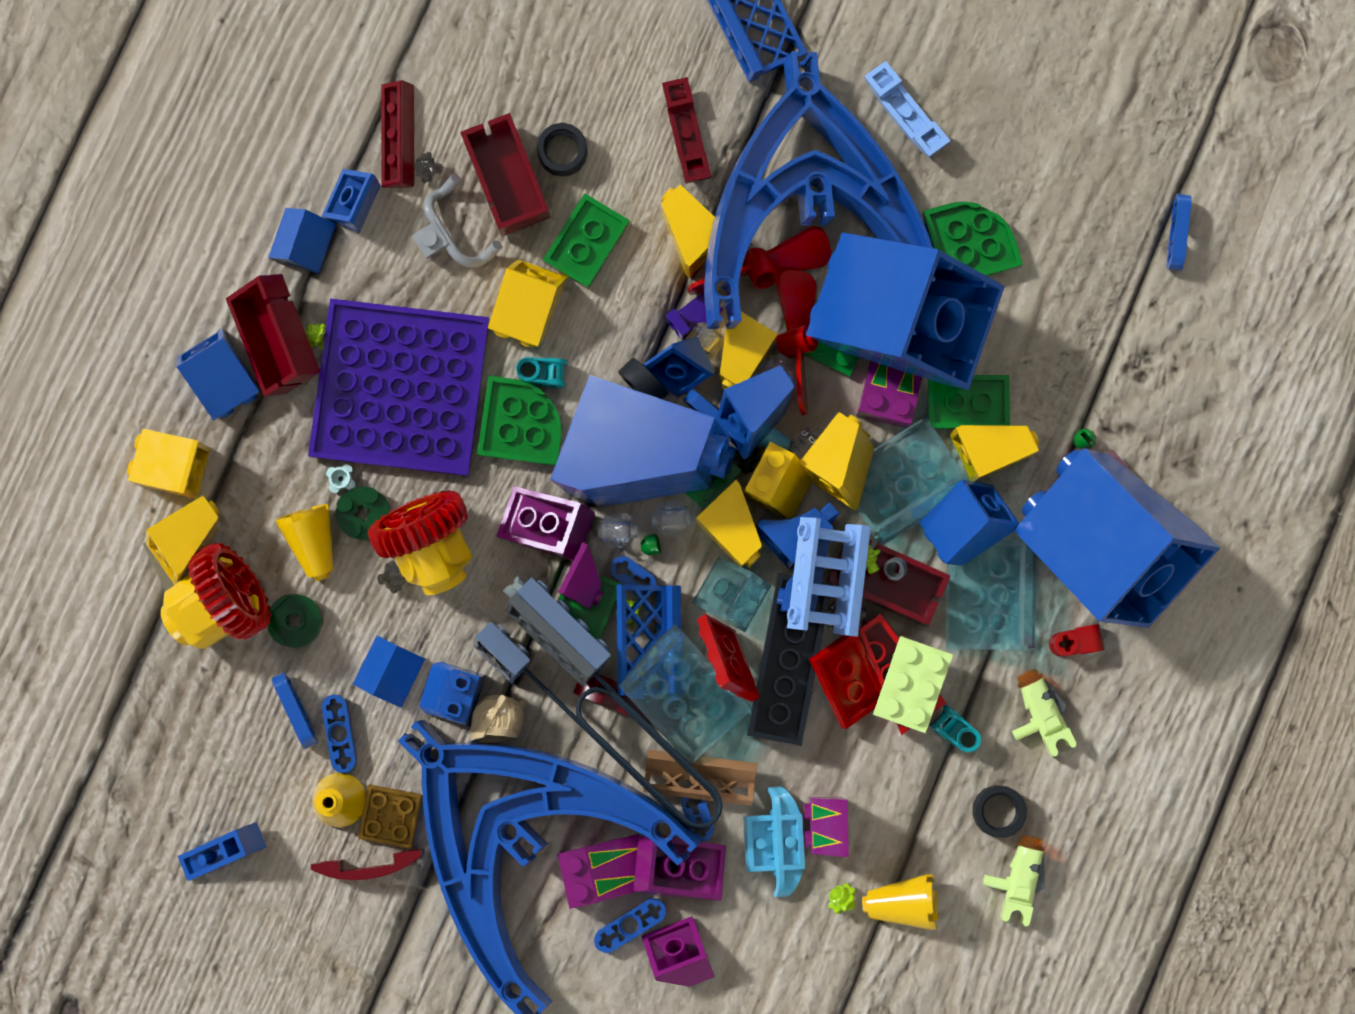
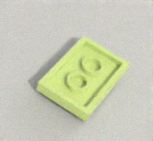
M900 636L873 715L926 733L953 654Z

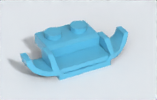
M781 786L768 787V793L772 799V809H769V815L743 816L746 872L772 871V875L776 876L774 897H787L797 887L803 869H805L803 819L796 802L787 790Z

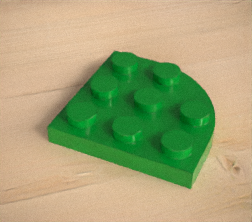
M954 202L922 212L933 249H939L987 277L1023 266L1014 234L1009 225L999 214H995L989 209L982 207L981 204Z
M488 376L477 455L555 466L560 454L562 426L559 414L552 401L541 389L530 383L517 379Z

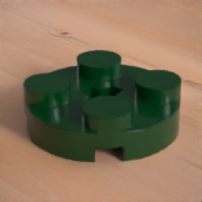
M365 486L355 487L348 490L337 501L336 521L340 529L349 537L368 541L370 540L368 531L371 525L391 511L387 499L374 488ZM362 506L364 509H370V513L365 521L361 517H356V513L359 512V508Z
M289 594L280 597L272 604L269 609L271 613L270 623L267 626L271 637L282 646L299 648L311 644L318 637L324 621L321 610L315 601L307 596ZM290 615L301 616V625L299 627L293 626L291 628L288 625L291 622Z

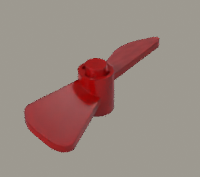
M811 226L768 251L763 248L749 249L746 252L743 261L744 267L741 268L739 278L748 275L754 288L761 290L772 286L777 281L778 274L782 271H800L825 266L831 257L830 244L825 231L819 226ZM705 279L692 283L687 289L689 295L704 292Z
M786 270L778 274L776 286L787 331L777 335L776 345L778 352L783 358L788 359L796 356L797 400L799 410L802 416L808 414L804 354L815 351L819 341L806 336L810 324L811 310L815 302L817 284L815 279L807 272Z

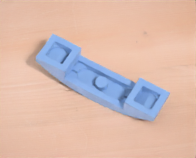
M886 61L865 75V80L881 105L902 132L923 154L930 158L950 143L949 138L937 123L930 121L901 85L902 80Z

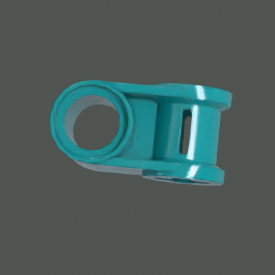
M524 357L517 363V377L519 380L535 386L558 389L566 388L564 373L568 360L561 358ZM526 365H531L536 369V372L531 377H524L521 374V369ZM555 368H556V378H554V369H555Z
M945 704L943 712L934 723L930 722L928 726L962 752L968 753L978 749L981 744L980 733L968 724L955 710ZM950 717V720L947 722V724L944 727H942V725ZM964 732H969L974 736L975 743L971 748H966L961 744L960 740Z

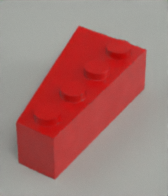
M880 613L858 630L881 687H883L899 637L882 613ZM939 694L933 712L946 704L941 694ZM897 723L901 735L911 729Z

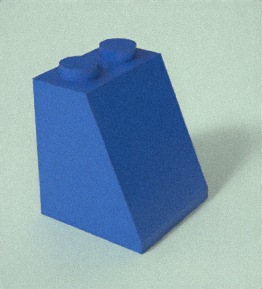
M223 329L177 357L176 367L213 421L218 417L221 420L227 418L235 411L234 407L241 403L247 405L258 397L256 395L259 393L258 384Z
M781 365L724 389L717 418L743 460L753 453L786 414L795 386L793 378L790 374H786Z
M961 480L919 522L925 531V537L937 549V555L940 560L945 564L963 566L1013 533L1019 525V522L994 485Z

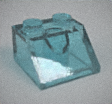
M718 556L693 599L692 604L745 633L772 585L754 573Z

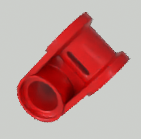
M1100 623L1054 634L1049 640L1050 651L1056 656L1082 655L1104 651ZM1068 641L1069 646L1065 648L1059 647V642Z

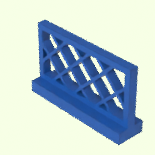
M707 0L749 83L759 79L762 74L784 66V61L790 55L781 51L784 40L795 44L798 52H801V58L807 55V51L781 0H772L774 3L772 10L757 5L759 0H755V3L746 0ZM737 4L752 9L749 20L738 16L736 12ZM755 11L769 16L766 26L751 21ZM772 17L783 21L785 25L783 33L769 28ZM749 27L764 32L761 42L749 38L747 34ZM766 34L781 39L778 49L763 44ZM764 50L774 54V61L764 66L759 57L760 51Z
M617 585L619 695H682L681 585ZM626 591H632L638 599L632 607L626 602ZM652 591L656 592L657 604L654 608L646 600ZM641 604L649 612L643 621L635 613ZM630 617L638 626L632 635L626 629V622ZM653 618L657 622V632L654 635L646 627ZM641 632L650 640L643 649L635 640ZM630 645L638 653L632 663L627 658V649ZM653 645L657 649V660L655 662L647 655ZM642 659L650 667L644 676L635 668ZM632 673L639 682L632 690H627V677ZM653 673L658 677V690H654L647 682Z

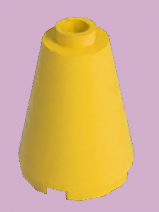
M328 504L316 505L311 507V509H302L275 519L280 532L308 578L313 577L314 581L330 577L329 572L334 570Z
M346 773L330 774L317 784L313 792V809L317 817L326 825L336 828L347 827L356 823L363 815L367 793L363 784L356 777Z
M925 874L868 890L867 896L862 897L863 913H868L870 919L937 930L938 926L933 922L938 921L937 890H932V882H936L934 874Z

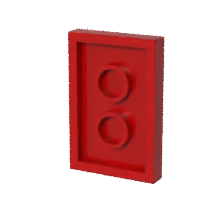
M707 614L697 619L700 627L699 635L706 644L708 650L707 658L715 669V680L719 687L749 702L758 699L760 695L736 630Z
M843 635L809 659L841 728L848 729L875 709L882 687L859 635L858 637Z

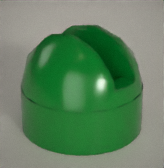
M1081 429L1074 435L1073 443L1081 451L1084 448L1090 450L1096 443V436L1089 429ZM1082 433L1092 442L1090 445L1081 436Z
M657 533L647 535L641 540V551L645 555L655 556L661 554V545Z

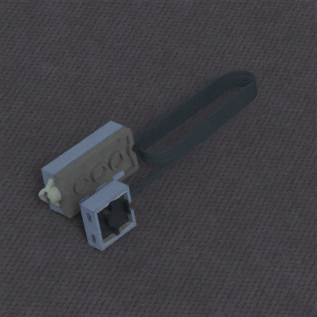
M517 576L513 580V585H508L503 590L510 597L505 612L582 687L593 677L604 687H593L585 691L577 701L575 715L527 669L530 662L528 651L521 644L517 643L515 645L508 639L510 634L500 624L495 626L490 622L475 636L473 647L511 684L525 672L589 736L688 829L703 830L717 822L723 806L721 796L717 790L598 674L611 656L608 652L610 649L607 644L600 638L595 640L588 633L590 631L589 627L582 620H575L569 614L570 609L564 602L559 599L555 601L549 595V588L542 581L538 580L536 582L531 577L525 583ZM592 693H604L611 697L711 795L716 807L711 821L704 824H696L688 820L604 740L582 716L581 704L584 698Z

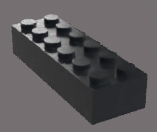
M778 573L756 683L760 697L753 701L747 736L802 746L815 678V671L809 659L820 652L825 624L808 622L807 631L787 628V612L780 611L781 605L776 604L779 588L785 589L786 583L792 576ZM821 581V584H822V585H830V586H832V583H827V582H822V581ZM818 595L815 612L827 613L830 597Z

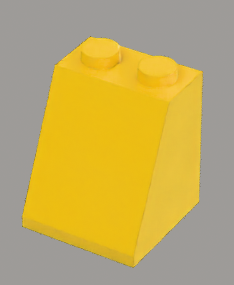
M679 185L676 189L670 188L661 198L663 200L661 203L662 217L684 272L690 278L707 260L709 240L715 216L682 185Z
M517 259L506 268L488 329L494 330L497 336L503 338H516L524 346L538 347L545 339L568 277Z
M741 312L742 321L734 329H726L719 378V384L722 385L721 389L723 391L728 387L754 377L776 344V332Z
M838 412L800 460L799 464L817 487L856 511L859 507L874 446L869 440L870 435L861 428L863 424L853 415L846 417Z
M961 425L956 427L949 435L970 481L977 482L1032 457L1039 451L1037 446L1040 445L1036 433L1033 430L1030 431L1028 426Z
M142 429V433L135 440L134 449L136 454L134 460L129 462L127 468L128 481L197 499L211 448L197 440Z
M770 442L744 491V497L784 519H791L794 517L812 480L799 464L800 459L795 454Z
M735 480L696 517V523L742 569L745 565L750 568L760 558L761 554L759 551L762 545L741 486Z
M204 496L199 497L146 530L147 547L174 585L189 574L190 569L188 566L190 559L199 550L208 546L217 532L219 522L217 515L220 512L214 502L211 500L208 502Z

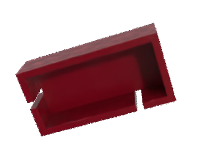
M510 113L487 121L492 133L490 135L486 134L483 123L460 132L501 237L551 218Z
M282 274L257 276L225 298L264 397L287 394L302 385V382H306L321 373L293 301H288V297L291 295Z
M877 543L874 550L879 549L881 551L877 555L876 561L879 570L872 574H869L867 569L865 570L862 599L919 625L929 626L939 604L935 601L931 602L932 598L938 600L942 597L951 575ZM843 545L838 554V559H842ZM893 557L903 558L908 564L906 575L899 580H891L884 573L885 563ZM898 564V568H897L896 573H899V569H900V565H899V564ZM832 569L827 583H832V586L838 587L840 570Z

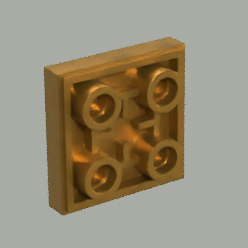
M369 784L358 839L412 849L423 794Z

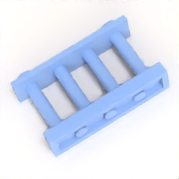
M800 517V525L797 529L798 542L790 608L787 613V628L807 631L808 622L834 625L833 634L858 637L871 526L846 524L845 531L820 528V518ZM818 539L843 542L842 559L817 556ZM815 567L840 570L838 587L813 583ZM812 594L836 597L835 614L810 611Z

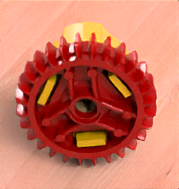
M442 490L439 493L434 492L431 495L416 498L411 502L398 506L393 511H389L387 515H383L381 519L376 520L375 524L371 525L368 537L376 554L386 559L389 557L394 558L407 582L421 586L425 595L445 592L460 584L467 577L464 568L470 563L472 554L460 528L466 522L468 512L463 499L456 491Z
M213 543L199 550L190 559L188 566L190 569L189 574L164 593L161 618L169 634L182 645L207 649L229 634L233 638L246 640L263 631L270 623V606L267 604L269 599L264 594L266 590L262 589L261 581L257 580L255 573L249 568L250 564H246L243 557H239L236 551H231L229 546H225L222 543Z

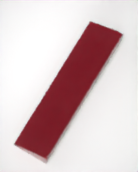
M403 80L381 84L382 188L414 187V85Z

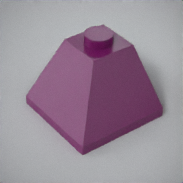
M582 542L558 593L562 597L591 610L593 605L598 607L604 592L601 591L602 583L591 550L587 544Z
M693 916L641 936L656 981L690 987L715 977Z

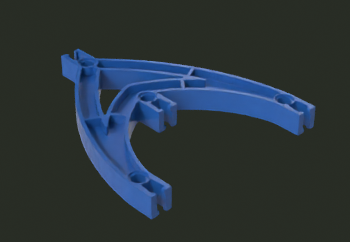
M792 51L784 61L787 92L775 104L753 133L725 185L713 222L706 260L704 298L707 329L719 328V324L723 321L722 316H719V308L721 307L726 308L728 318L726 329H734L742 321L738 287L741 268L748 247L764 219L781 203L796 194L798 195L801 225L808 226L812 224V220L816 217V212H813V205L816 204L820 214L819 226H826L835 217L833 200H835L858 217L878 239L933 248L914 201L887 156L853 114L820 83L817 52H810L804 61H800V67L804 68L805 72H800L798 58H801V52ZM800 86L805 87L807 91L802 90ZM801 117L823 136L845 162L843 163L829 155L814 150L791 160L762 180V176L775 151L789 130ZM811 186H814L818 190V193L813 191L811 189ZM717 287L723 289L726 296L720 295L717 292Z
M425 720L415 721L411 728L420 732L425 738L426 744L423 746L419 745L413 740L414 736L407 733L398 742L422 766L423 807L429 847L436 875L452 919L478 968L501 1000L515 1014H534L524 1002V998L529 997L539 1006L535 1014H541L553 1001L527 975L518 960L506 928L500 890L501 862L504 848L525 867L531 864L537 857L535 854L544 850L548 845L525 820L540 816L567 814L584 815L612 821L633 829L651 839L678 866L690 855L687 852L682 855L672 843V840L678 835L690 845L687 848L690 853L702 842L677 817L650 797L593 767L565 757L523 747L488 743H447ZM432 747L439 751L437 761L433 760L430 755ZM456 772L496 774L546 785L520 791L482 806L473 830L467 855L459 815ZM661 822L667 823L671 828V834L668 837L662 835L659 831ZM509 824L516 828L517 834L515 838L510 837L507 833V826ZM524 838L535 847L532 850L533 854L531 856L520 845V841ZM512 983L519 985L521 988L520 995L512 992Z

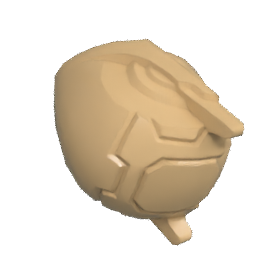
M501 694L486 695L480 699L475 705L471 716L470 742L496 743L503 742L505 739H518L523 724V709L527 705L524 700L517 702Z

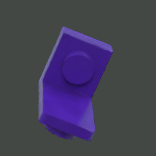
M704 292L679 311L673 309L666 314V322L681 341L707 324ZM723 307L719 308V314L723 311Z

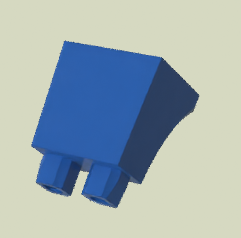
M829 502L820 511L813 508L809 512L791 519H761L755 524V528L759 538L789 570L795 564L798 542L797 529L800 525V517L820 518V528L832 530L834 527L831 524L840 513Z
M445 662L434 663L431 666L424 688L420 708L426 714L470 727L472 712L478 702L486 675Z

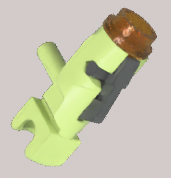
M1035 668L1017 676L1016 678L1019 682L1017 686L1021 689L1025 709L1030 711L1032 718L1030 723L1012 731L1015 740L1018 741L1039 731L1046 750L1051 757L1058 755L1056 742L1059 739H1063L1067 746L1076 747L1077 743L1071 730L1067 727L1062 717L1066 704L1043 678L1042 673L1039 674Z
M1022 835L1021 841H1017L1018 848L1010 863V868H1012L1010 877L1007 876L1006 879L985 874L982 885L1007 891L1000 914L1001 920L1009 921L1011 913L1019 910L1021 912V923L1024 926H1029L1033 912L1034 895L1045 888L1043 853L1045 847L1042 846L1043 839Z

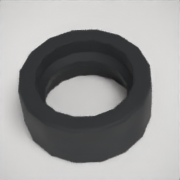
M563 122L552 124L544 129L538 138L536 147L539 161L544 169L552 175L570 176L578 172L585 164L588 155L586 139L582 132L572 124ZM567 135L577 143V156L572 162L560 165L554 163L548 157L547 146L555 136Z
M633 357L618 371L619 375L633 390L660 399H664L668 395V390Z
M993 785L984 788L976 796L973 803L972 815L976 825L982 832L992 837L1006 838L1015 835L1023 827L1026 820L1027 808L1024 799L1016 790L1007 786ZM996 795L1008 797L1015 806L1013 821L1003 828L990 825L985 820L983 814L986 801Z

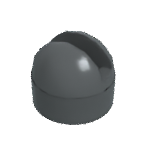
M893 557L884 565V573L891 580L901 579L908 570L907 562L900 557ZM898 564H899V565H900L899 573H896L897 568H898Z

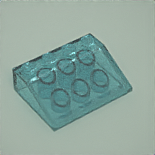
M924 417L874 449L857 511L865 524L871 526L870 532L877 543L885 545L917 525L961 480L968 481L966 475L927 417Z
M1000 540L963 566L948 564V574L951 576L947 583L946 649L1035 651L1036 554L1023 540Z
M676 624L652 645L619 686L677 752L690 764H693L752 711L741 697H737L734 693L719 687L715 680L716 672L713 665Z

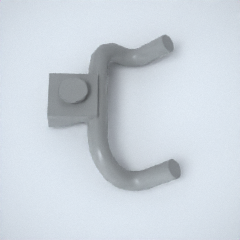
M452 174L440 188L426 196L423 207L430 224L413 234L412 237L426 259L446 248L449 255L460 265L469 268L480 267L489 262L501 250L502 245L499 241H493L483 253L476 257H468L458 249L434 209V203L450 194L460 182V177Z

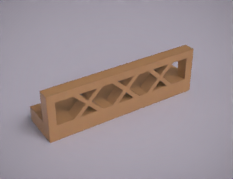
M648 749L645 779L650 783L651 775L663 777L667 782L662 785L651 784L662 795L714 801L711 795L666 751ZM679 753L709 783H715L721 788L717 792L720 794L722 802L752 806L757 763ZM682 779L690 780L693 786L681 788L677 782ZM736 786L748 788V795H736L732 789ZM643 787V792L649 793V792Z

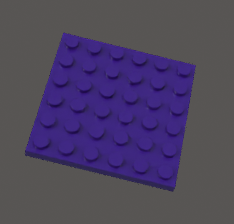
M330 298L308 457L469 477L490 318Z

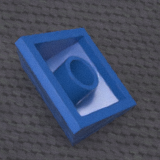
M343 169L321 217L360 233L381 187L376 176L372 173Z
M285 208L268 258L320 274L336 224L306 209Z
M698 337L673 343L642 364L668 391L678 397L714 374V368Z
M376 635L353 685L377 698L402 708L426 658Z

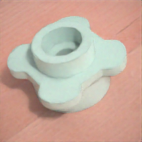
M345 464L342 467L336 468L330 467L327 470L326 475L329 477L330 482L329 490L332 493L355 488L356 484L352 480L351 475L353 468L350 465ZM342 476L343 481H339L338 478Z

